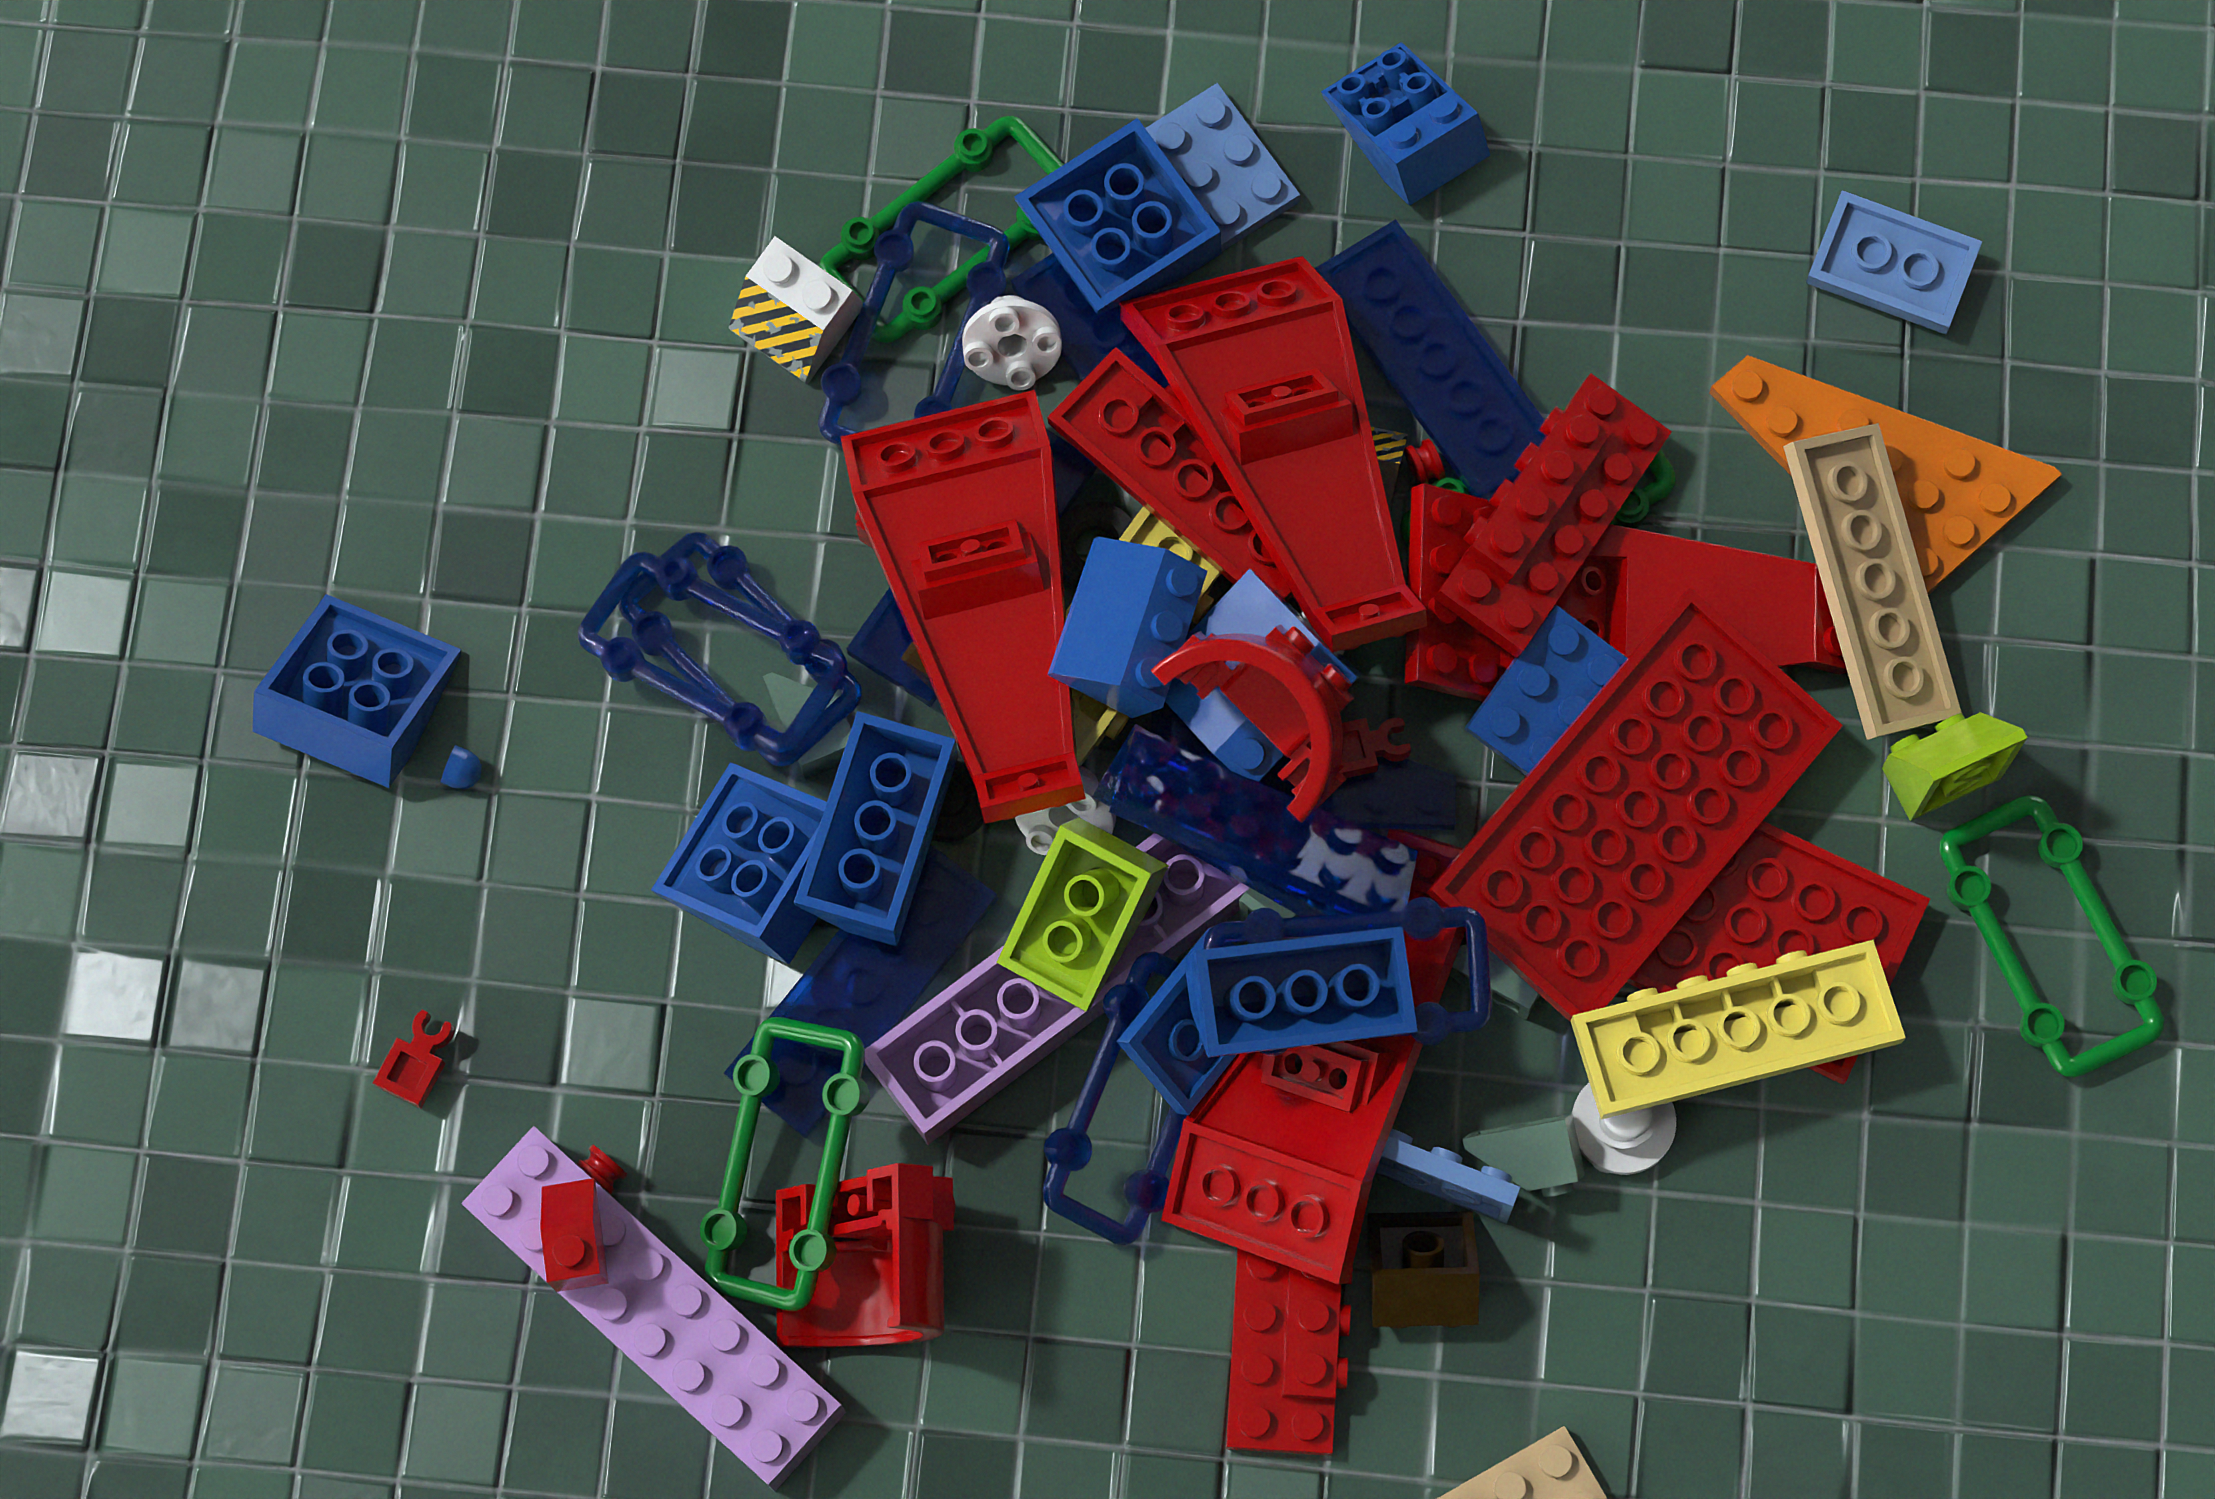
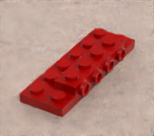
M1115 347L1047 417L1048 424L1231 583L1235 585L1251 568L1287 602L1293 596L1291 590L1171 386L1168 385L1164 389Z
M1592 373L1583 381L1564 410L1555 406L1538 430L1545 435V438L1539 446L1530 442L1513 466L1520 471V474L1514 482L1505 478L1488 502L1495 507V510L1488 519L1480 515L1465 534L1463 540L1470 546L1434 596L1435 600L1515 658L1524 651L1672 432Z
M1237 1248L1226 1449L1332 1456L1336 1389H1347L1348 1358L1338 1357L1339 1336L1349 1337L1351 1305L1340 1304L1341 1284L1327 1281ZM1352 1266V1270H1351V1275H1350L1349 1283H1344V1284H1352V1271H1353V1266Z

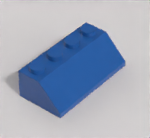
M857 711L794 900L795 906L846 932L893 946L898 945L959 757L956 739Z
M1403 927L1195 950L1184 958L1190 1008L1208 1058L1418 1032Z

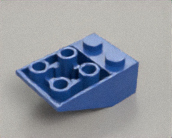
M1402 42L1321 91L1325 101L1384 182L1409 206L1490 156L1478 113Z

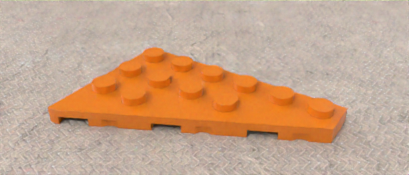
M1749 355L1714 383L1709 392L1791 477L1783 446L1798 440L1879 423L1928 595L2052 487L2062 475L2054 466Z

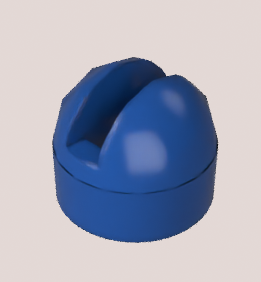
M455 745L445 766L441 783L458 789H467L474 786L481 777L482 766L479 758L470 750Z

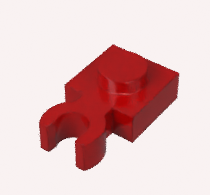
M1366 718L1342 723L1343 749L1341 761L1345 766L1340 772L1346 778L1377 772L1378 762L1376 757L1382 756L1390 761H1401L1408 758L1411 752L1410 743L1395 746L1387 739L1391 734L1404 731V720L1401 718L1388 719L1375 731H1369Z
M423 1009L417 1013L413 1020L412 1031L414 1037L411 1043L396 1038L373 1081L377 1088L422 1109L446 1064L441 1058L434 1056L437 1049L443 1048L450 1043L455 1031V1027L450 1022L445 1021L438 1034L427 1035L425 1028L430 1021L431 1015Z

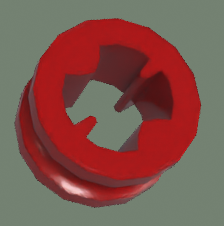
M1429 438L1422 440L1419 448H1414L1412 445L1404 448L1409 469L1417 485L1428 484L1429 480L1433 478L1440 481L1446 477L1440 456Z
M592 1144L589 1148V1158L586 1160L579 1159L576 1165L591 1178H594L596 1183L611 1195L615 1190L613 1187L615 1180H624L628 1174L609 1156Z

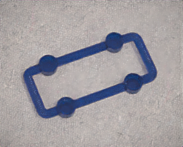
M916 201L903 207L897 217L893 230L885 231L877 238L874 252L878 268L841 361L828 367L822 375L821 386L826 399L819 414L818 428L826 440L842 446V436L858 433V431L841 426L837 422L843 407L851 405L861 395L862 384L858 369L896 273L908 269L914 260V246L910 237L917 221H922L990 245L985 262L975 265L968 273L967 289L971 297L933 396L926 397L917 404L914 411V419L953 410L951 401L966 365L962 345L964 328L969 319L978 310L991 304L995 298L1002 297L1006 293V276L1003 268L1009 255L1010 243L1008 237L1001 229L927 202Z
M703 532L688 533L621 591L618 598V609L621 615L632 625V637L640 650L651 656L661 655L727 721L728 734L736 747L742 751H757L766 761L775 766L791 765L805 755L856 709L862 698L861 685L846 669V658L836 642L829 639L816 640L750 575V564L741 549L732 545L720 546L711 536ZM695 552H699L707 560L708 573L718 587L726 590L737 589L803 654V665L812 680L820 684L833 683L842 692L836 700L784 746H780L770 736L771 726L760 709L752 706L741 707L675 641V630L666 615L657 611L646 612L638 604L644 596Z
M636 552L628 556L578 628V641L581 647L601 659L603 667L612 679L619 682H628L637 678L724 724L723 726L730 740L735 745L744 748L761 744L779 753L790 752L798 748L840 688L848 673V663L845 656L837 649L823 643L820 633L811 622L795 620L787 624L700 579V575L693 562L682 556H672L665 560L648 552ZM640 572H645L657 578L659 586L669 599L683 601L693 597L776 640L791 663L807 665L816 661L828 668L785 732H780L770 727L760 708L755 704L740 702L731 706L646 661L641 649L632 639L616 637L607 640L597 635Z
M1419 897L1407 903L1403 910L1282 918L1278 912L1271 908H1259L1251 912L1245 921L1216 924L1209 929L1204 937L1203 949L1224 947V944L1229 942L1248 941L1249 944L1290 938L1403 927V931L1412 939L1429 941L1437 937L1443 928L1465 927L1471 1010L1447 1012L1444 1007L1437 1003L1425 1002L1414 1008L1418 1032L1385 1037L1412 1036L1422 1045L1436 1046L1445 1041L1449 1033L1472 1032L1481 1029L1487 1024L1492 1014L1487 926L1482 915L1471 907H1440L1437 902L1430 898ZM1288 1048L1260 1051V1053L1266 1056H1278Z
M1155 951L1144 952L1138 956L1132 964L1125 983L1116 984L1105 994L1103 1010L1110 1021L1067 1127L1059 1128L1051 1133L1044 1145L1045 1156L1051 1164L1042 1190L1046 1206L1067 1220L1114 1244L1122 1246L1132 1244L1139 1239L1150 1213L1159 1212L1164 1208L1170 1183L1165 1175L1179 1142L1183 1121L1187 1115L1177 1114L1170 1107L1146 1169L1135 1171L1125 1181L1123 1192L1131 1207L1124 1224L1065 1195L1063 1191L1071 1171L1083 1169L1091 1159L1092 1143L1086 1133L1120 1052L1121 1046L1117 1043V1040L1150 1001L1145 987L1151 973L1153 972L1167 980L1179 965L1178 962Z

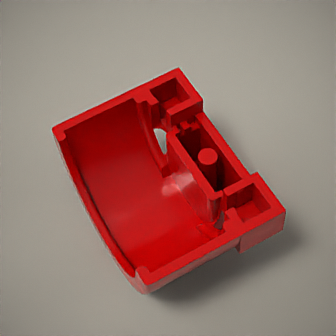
M1280 624L1274 627L1266 637L1243 633L1222 635L1211 633L1206 637L1201 631L1193 634L1176 652L1170 654L1154 666L1151 672L1164 685L1168 684L1175 677L1180 679L1185 685L1191 682L1198 689L1196 694L1202 700L1209 697L1220 687L1222 693L1286 757L1291 759L1277 775L1283 781L1288 779L1295 786L1291 792L1296 797L1286 808L1302 823L1347 779L1340 772L1345 766L1341 761L1343 729L1340 712L1354 699L1347 691L1352 683L1332 663H1329L1324 668L1310 654L1315 648L1313 643L1295 626H1292L1287 631ZM1231 661H1236L1240 663L1237 666H1235Z
M895 1163L868 1169L866 1176L838 1182L827 1233L831 1237L857 1238L860 1240L834 1241L837 1248L836 1258L827 1270L819 1272L815 1293L811 1302L806 1307L797 1311L777 1308L778 1347H876L922 1342L941 1336L944 1333L943 1232L954 1230L956 1204L953 1197V1178L933 1176V1166ZM802 1184L776 1190V1286L794 1289L798 1269L790 1259L789 1247L793 1237L798 1232L807 1229L816 1188L814 1184Z

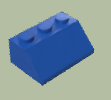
M1104 537L1094 538L1047 675L1130 718L1163 708L1171 681L1164 685L1151 672V669L1161 660L1176 652L1184 644L1208 571L1165 548Z

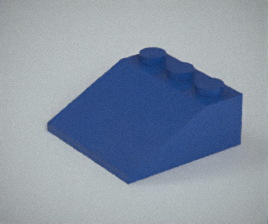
M1138 118L1014 196L1019 207L1097 315L1119 306L1122 301L1141 297L1177 282L1222 254L1220 229Z
M1251 568L1188 633L1185 639L1186 642L1193 634L1200 631L1206 637L1211 633L1215 635L1243 633L1266 637L1274 627L1280 624L1287 631L1292 626H1295L1313 643L1315 648L1310 654L1324 668L1329 663H1332L1352 684L1362 675L1338 651L1332 653L1312 626ZM1231 661L1235 666H1237L1240 663L1236 661ZM1173 678L1165 702L1203 744L1251 790L1285 755L1222 693L1220 687L1209 697L1202 700L1196 694L1198 689L1191 682L1185 685L1180 679Z
M326 594L254 690L252 732L390 788L412 756L458 663L461 649Z
M730 762L651 890L656 895L747 946L789 965L818 919L817 916L795 906L794 900L827 802Z

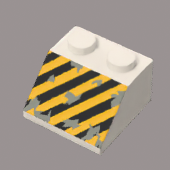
M774 236L745 277L729 329L808 384L865 304L852 289Z

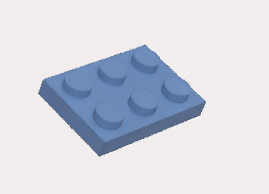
M1218 83L1145 128L1220 229L1222 251L1300 202L1299 192Z
M1842 190L1806 283L1946 335L1982 241Z
M1391 1129L1375 1174L1507 1224L1520 1190V1186L1511 1183L1513 1178L1511 1175L1490 1166H1483L1480 1172L1462 1165L1463 1158L1452 1151L1433 1147L1432 1151L1428 1152L1411 1145L1413 1138L1407 1134Z

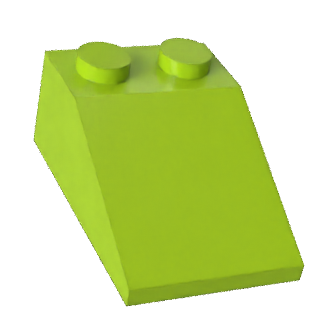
M1982 712L1966 719L1963 713H1959L1936 725L1935 729L1937 732L1920 740L1917 734H1913L1893 744L1889 748L1892 753L1888 755L1882 770L1906 815L1912 821L2000 780L2028 738L2023 728Z
M1080 817L1060 825L996 963L1086 1012L1089 1011L1147 913L1169 865Z

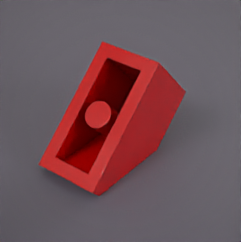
M591 1178L542 1186L540 1232L547 1283L556 1292L609 1284L595 1179Z

